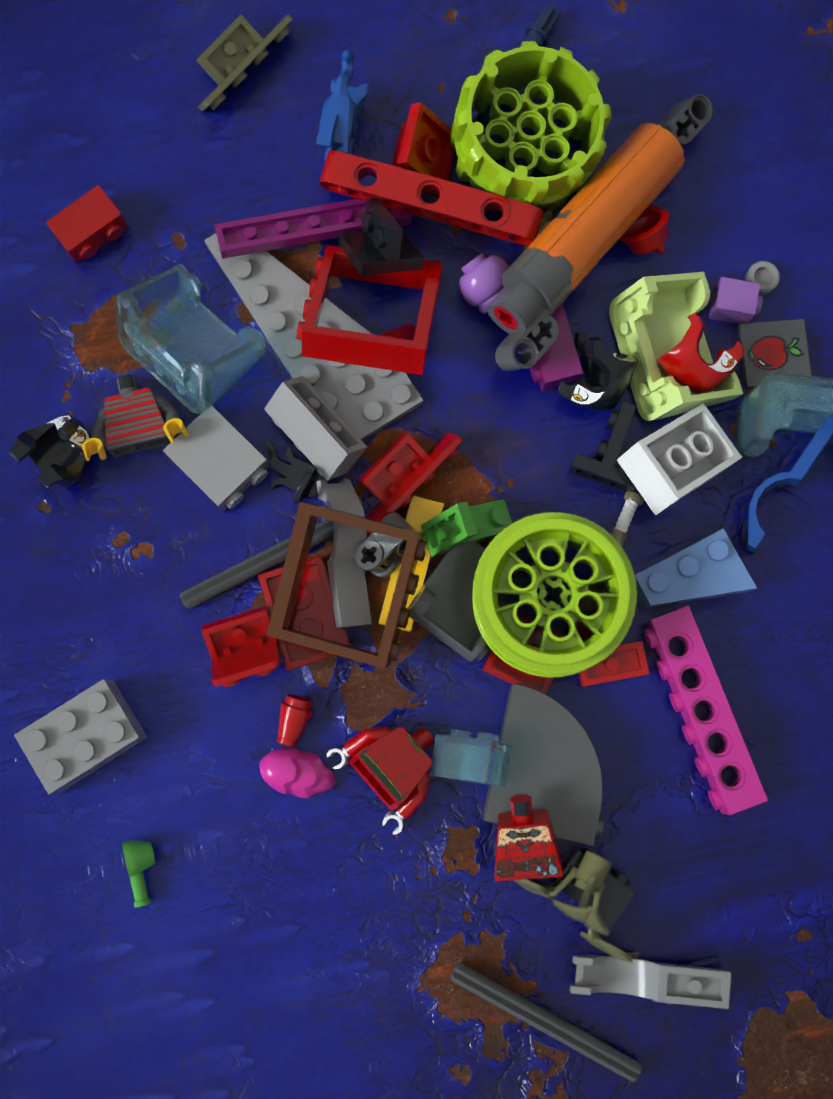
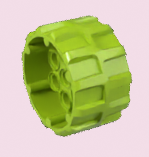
M523 41L518 48L506 52L494 50L485 57L481 72L467 77L462 86L450 133V145L456 149L458 156L456 173L460 181L469 182L475 189L528 203L540 209L547 208L548 212L561 209L567 198L575 191L578 192L588 182L607 147L604 135L612 118L611 107L609 104H603V99L598 89L600 78L592 69L588 72L573 58L572 51L560 47L559 51L538 46L536 41ZM515 89H525L524 94L520 95ZM530 98L534 100L541 99L543 104L537 105ZM554 99V100H556V101L559 102V103H558V104H554V103L552 102V100ZM505 104L511 107L513 111L503 112L498 106ZM490 105V122L486 126L485 133L482 135L484 127L480 122H472V113L476 110L482 114ZM553 120H562L567 127H557ZM529 127L535 131L536 135L529 136L522 131V128ZM499 135L505 142L501 144L495 143L490 136ZM570 135L574 140L581 139L582 151H576L571 160L567 157L570 150L567 140ZM553 150L559 155V158L552 159L547 156L545 151ZM504 158L506 160L504 167L494 160ZM514 158L525 159L528 166H518L514 162ZM535 167L544 174L550 175L559 172V174L547 177H530Z

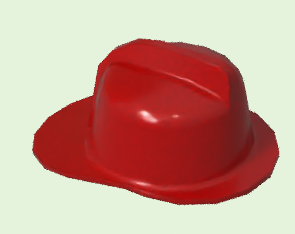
M650 204L619 240L623 241L627 248L635 255H643L650 252L664 253V243L669 237L667 222L670 219L669 212Z

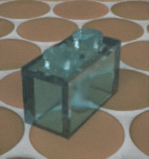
M451 730L450 736L436 734L430 776L506 787L512 745L498 742L499 735L478 732V738H470V732Z

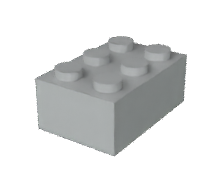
M102 679L14 735L48 795L63 792L148 738L114 680Z

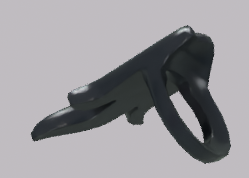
M266 440L272 467L285 476L274 479L271 488L282 484L295 491L293 501L297 504L305 498L318 496L316 482L326 479L317 472V468L294 456L291 446L286 450V457L292 464L285 462L278 456L274 444L270 440Z

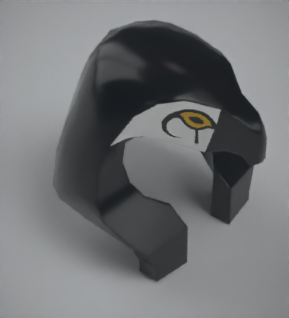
M577 332L575 333L574 343L576 350L585 362V382L583 383L581 379H576L569 383H564L561 380L558 386L559 393L562 397L579 407L611 410L615 408L625 393L639 360L633 356L607 352L602 347L603 340L598 337H589L588 342H586L587 333Z
M65 415L39 427L22 432L18 436L13 448L9 451V454L17 463H20L28 456L42 471L37 480L49 489L52 485L58 484L68 489L81 478L87 460L82 444L91 437V434L80 420L71 415Z

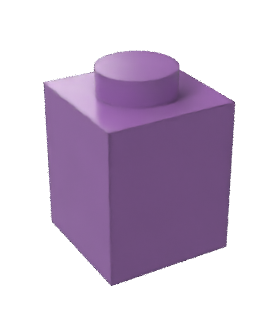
M721 277L713 289L709 319L736 324L749 323L755 315H759L762 307L763 297L758 296L760 284Z

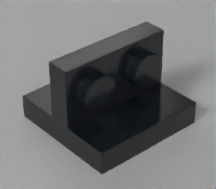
M368 199L366 201V213H363L361 218L363 230L340 232L339 245L361 276L423 269L424 256L380 199Z

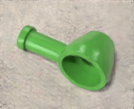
M138 840L122 842L125 863L134 895V907L148 905L151 903V897L148 896L143 871L156 863L152 843L150 841Z

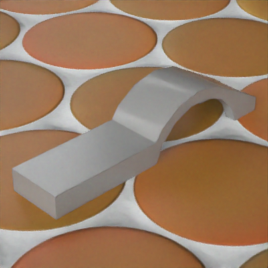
M343 479L340 483L328 484L326 480H318L316 482L318 498L324 501L327 507L365 517L363 507L350 479ZM333 521L334 543L327 565L336 629L371 625L365 571L358 566L355 558L358 547L367 539V531Z
M573 955L572 963L577 964L575 984H570V992L572 994L621 993L640 996L662 1003L729 1009L731 972L728 970L657 963L638 958L635 963L619 960L611 955Z

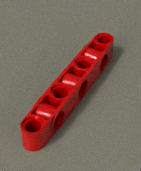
M335 150L328 151L319 181L321 187L338 194L363 201L380 199L384 206L390 209L529 246L537 237L544 214L542 209L528 203ZM366 176L376 178L375 183L370 186L360 184L361 180ZM428 193H435L439 196V199L432 204L425 203L422 200ZM491 210H496L502 214V218L498 221H490L485 217V214Z

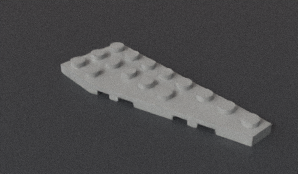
M216 233L204 240L206 246L291 378L304 376L361 441L366 440L423 404L422 397L405 372L302 357V340L296 338L299 321L305 322L303 319V308L305 300H311L309 298L310 285L267 251L222 259ZM325 298L317 326L371 334Z

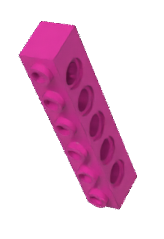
M686 606L645 622L647 627L644 630L645 639L651 649L655 648L660 660L656 662L658 672L664 681L668 680L672 690V693H669L671 704L677 713L681 712L685 725L682 726L683 734L688 744H693L698 755L695 758V764L700 775L707 777L711 790L708 791V796L714 809L720 810L721 814L730 816L768 801L690 607ZM672 638L679 639L683 644V652L680 656L673 655L669 650V642ZM686 669L691 670L696 676V683L692 688L686 687L682 682V674ZM700 701L704 702L709 709V714L703 721L697 718L695 714V706ZM714 733L722 741V746L716 753L712 752L708 747V739ZM727 766H730L735 773V778L729 785H725L721 779V772Z

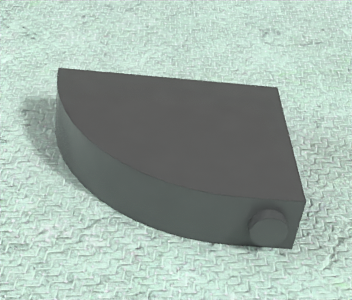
M512 684L509 690L482 819L498 824V814L511 812L510 798L519 794H527L532 798L533 810L544 809L548 811L555 837L593 846L595 838L600 839L604 825V819L599 818L602 803L601 769L593 744L576 718L557 701L534 689Z

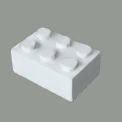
M702 403L637 442L619 457L617 461L656 516L740 460L742 456L705 404Z

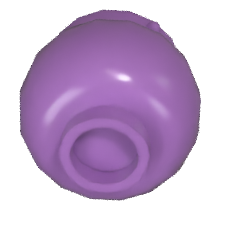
M481 253L461 268L464 275L459 279V291L464 300L469 305L478 307L479 312L482 314L488 312L486 306L503 289L502 274L509 268L506 261L496 255L485 258Z

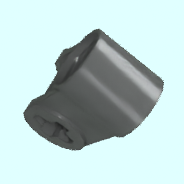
M397 512L390 513L381 520L382 522L415 530ZM372 532L364 543L358 547L355 555L356 563L360 568L370 571L377 577H388L402 562L407 541ZM369 550L372 554L370 555L366 551Z

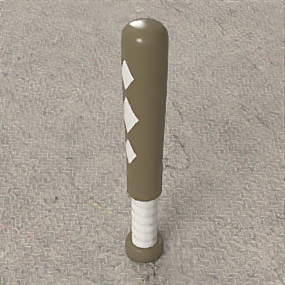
M633 491L625 493L624 500L626 502L618 522H616V526L609 533L621 547H623L628 536L626 532L636 508L644 502V498ZM604 581L588 586V590L595 593H605ZM582 598L579 600L578 607L581 613L587 616H592L596 613L597 606L592 599Z

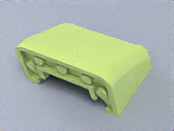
M704 272L642 277L615 297L610 304L609 317L620 353L633 356L639 360L630 381V386L638 412L644 420L652 421L689 412L702 403L708 407L733 400L743 394L735 372L712 391L695 394L690 391L689 386H681L676 382L674 377L669 376L656 361L664 353L669 352L681 342L690 327L691 322L688 316L695 312L698 313L707 306L710 298V289ZM703 332L699 343V352L706 363L712 364L713 360Z

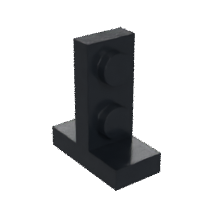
M623 401L618 411L612 409L606 424V428L611 429L608 440H601L595 458L600 459V462L576 453L568 473L624 493L634 491L636 487L624 470L616 468L615 464L636 406Z

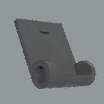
M477 542L450 549L407 607L410 608L409 617L469 662L475 658L481 660L489 650V646L478 629L473 612V581L479 560L485 551V548ZM517 572L511 577L513 584L518 588H521L526 581ZM497 594L499 608L509 605L515 595Z

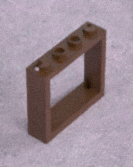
M300 502L266 636L386 669L391 665L392 661H397L398 654L401 651L402 642L397 641L400 628L405 629L409 620L410 608H406L409 594L414 595L417 589L419 575L414 573L417 561L422 562L426 554L427 541H423L425 533L310 502ZM318 517L407 541L378 653L290 629Z

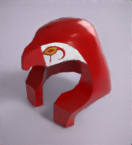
M695 312L688 316L691 322L690 327L681 342L669 352L664 353L656 361L681 386H689L691 392L702 394L712 391L732 375L744 355V348L739 341H736L735 345L730 349H719L717 351V360L714 363H706L699 352V343L705 329V324L698 313Z

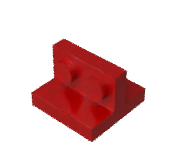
M422 102L411 104L407 121L401 123L392 165L448 181L455 149L450 145L451 128Z

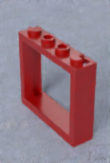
M327 245L323 258L318 257L316 262L315 277L317 279H311L309 298L311 300L306 299L304 303L303 319L305 322L299 321L296 338L302 340V357L423 375L440 287L442 262L424 260L423 269L361 276L341 247ZM331 276L423 290L413 341L317 326Z

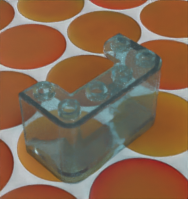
M771 372L767 374L740 402L735 448L740 455L744 457L762 455L768 449L773 433L778 429L816 434L827 416L833 419V379L784 372Z

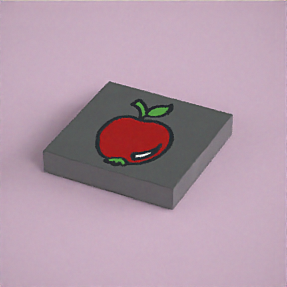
M804 319L738 325V341L744 348L741 365L745 390L809 385L812 382Z

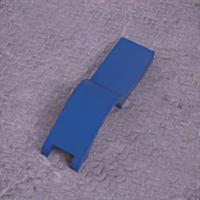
M827 416L790 472H781L767 478L755 490L747 515L746 550L754 554L765 535L757 519L756 508L758 502L765 493L775 487L785 485L799 487L833 436V419Z

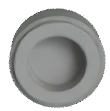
M767 261L756 262L745 275V281L760 284L758 296L770 294L780 280L777 267Z

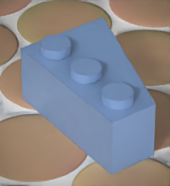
M724 529L635 575L637 598L643 609L743 594L757 589Z

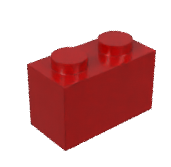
M99 185L46 221V224L76 263L93 257L98 248L108 241L118 239L124 230L128 228L122 214Z

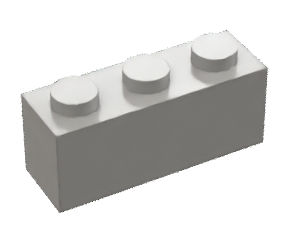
M304 376L283 381L264 408L274 423L293 441L295 447L317 468V472L323 475L327 481L346 474L367 448Z

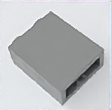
M211 404L186 427L189 433L188 437L185 438L184 434L180 433L174 439V443H170L162 450L223 512L228 507L230 509L236 507L245 496L243 492L252 484L257 486L268 475L267 469L270 467L267 459Z

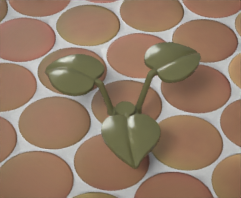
M586 851L578 869L572 866L569 874L555 887L538 885L527 879L513 880L534 894L554 900L555 896L576 878L574 886L584 891L578 907H573L556 900L553 901V904L570 918L583 922L588 927V932L581 931L580 935L591 945L619 960L635 963L639 952H624L603 941L598 934L601 933L607 936L610 934V931L598 914L601 893L605 886L604 881L612 866L610 862L594 853ZM590 895H594L592 907L585 908Z

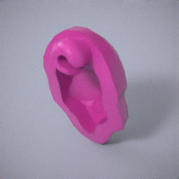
M289 747L280 748L264 756L259 763L263 780L271 788L282 794H292L299 798L308 799L315 794L330 790L335 784V775L323 764L320 756L312 752L300 751Z

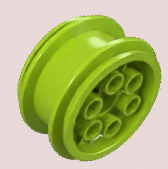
M548 512L522 518L506 527L489 543L483 552L473 581V612L478 629L489 648L511 667L539 677L570 676L580 673L604 660L619 646L632 624L637 604L635 575L623 548L611 534L596 523L568 513ZM567 546L578 551L571 563L564 561ZM527 549L535 565L531 567L525 564L517 555ZM545 550L556 552L559 557V563L553 567L544 565L541 562L540 553ZM578 563L587 564L592 571L591 578L588 580L578 579L573 572L574 565ZM517 571H525L531 577V584L526 588H518L512 582V575ZM556 577L557 579L552 581L550 578ZM562 580L568 584L570 590H567L561 583ZM604 581L606 593H595L588 590V586ZM545 587L551 592L555 590L560 592L558 597L560 604H556L554 601L547 603L544 600L547 595ZM497 594L519 595V602L499 608ZM580 599H592L597 606L596 613L592 616L581 613L578 607ZM525 605L532 607L536 612L535 621L530 624L519 621L516 614L519 607ZM562 619L568 624L569 633L566 637L558 638L551 633L550 623L553 620ZM577 620L593 633L584 643L575 628L574 623ZM536 625L541 628L544 627L540 648L526 643Z

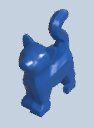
M348 49L342 52L341 73L337 80L332 79L330 84L332 95L324 101L316 145L318 150L327 148L324 161H326L328 151L331 150L352 155L358 132V114L362 111L364 100L369 93V84H362L358 87L348 86L352 81L355 61L353 52Z

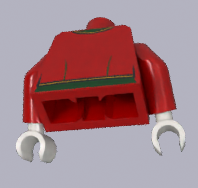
M387 726L362 730L345 742L344 748L331 749L327 753V758L333 756L336 752L341 755L342 761L334 769L343 768L348 762L389 808L390 812L385 815L383 826L387 820L391 818L396 819L399 822V826L394 829L392 834H398L403 828L404 818H410L426 799L431 779L428 769L433 762L424 751L434 743V738L423 727H420L411 736L401 726L395 730Z

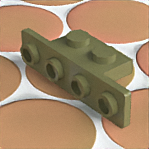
M240 14L196 60L218 84L198 108L204 111L210 106L214 110L227 97L223 93L229 84L234 88L239 85L248 75L244 69L251 62L257 66L268 55L269 52L265 47L272 40L278 44L290 32L287 24L293 18L288 14L263 39Z

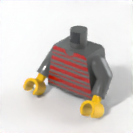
M124 375L117 378L119 394L104 399V407L99 410L91 431V437L82 444V449L87 461H90V457L95 453L99 454L100 460H105L107 457L104 449L105 446L106 450L113 457H119L174 443V436L176 434L183 433L186 438L189 436V433L182 422L179 410L163 395H155L151 388L139 389L135 375Z

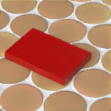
M319 555L307 559L290 629L350 645L345 628L336 629L330 580L323 557ZM283 567L258 575L270 617ZM277 639L287 671L337 656Z

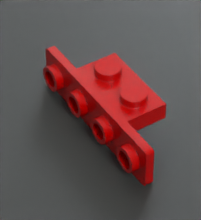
M404 432L359 478L362 484L380 501L368 514L367 518L381 521L386 515L405 507L412 500V493L420 485L428 483L434 477L435 469L443 461H448L457 453V446L463 439L458 434L448 432L426 453L408 433Z

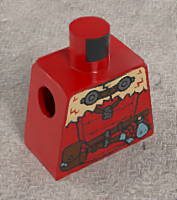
M519 794L510 798L511 812L498 814L495 882L563 877L561 854L548 811L544 809L533 810L530 795Z

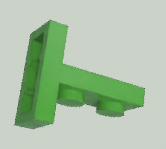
M504 499L470 507L468 502L455 504L421 525V528L425 533L424 537L432 557L441 555L456 546L496 537L502 530L512 524V520Z

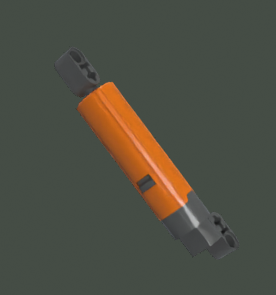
M696 94L675 104L657 124L644 123L638 126L566 204L557 217L544 228L502 274L503 289L486 306L492 320L509 334L498 346L495 353L496 362L502 370L509 372L532 367L556 341L559 328L556 320L551 315L683 168L685 158L682 145L689 143L712 117L713 107L707 96ZM515 349L518 352V361L515 358Z

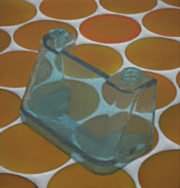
M179 264L116 295L117 330L124 349L190 411L199 414L210 408L264 355L266 339L260 331L250 326L239 330L237 335L200 302L201 283L199 279Z

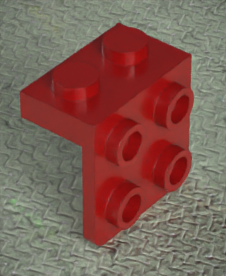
M267 606L201 625V632L212 659L211 680L213 686L223 685L224 687H229L239 683L245 677L255 674L256 676H265L272 673L280 665L277 638L266 636L271 619Z

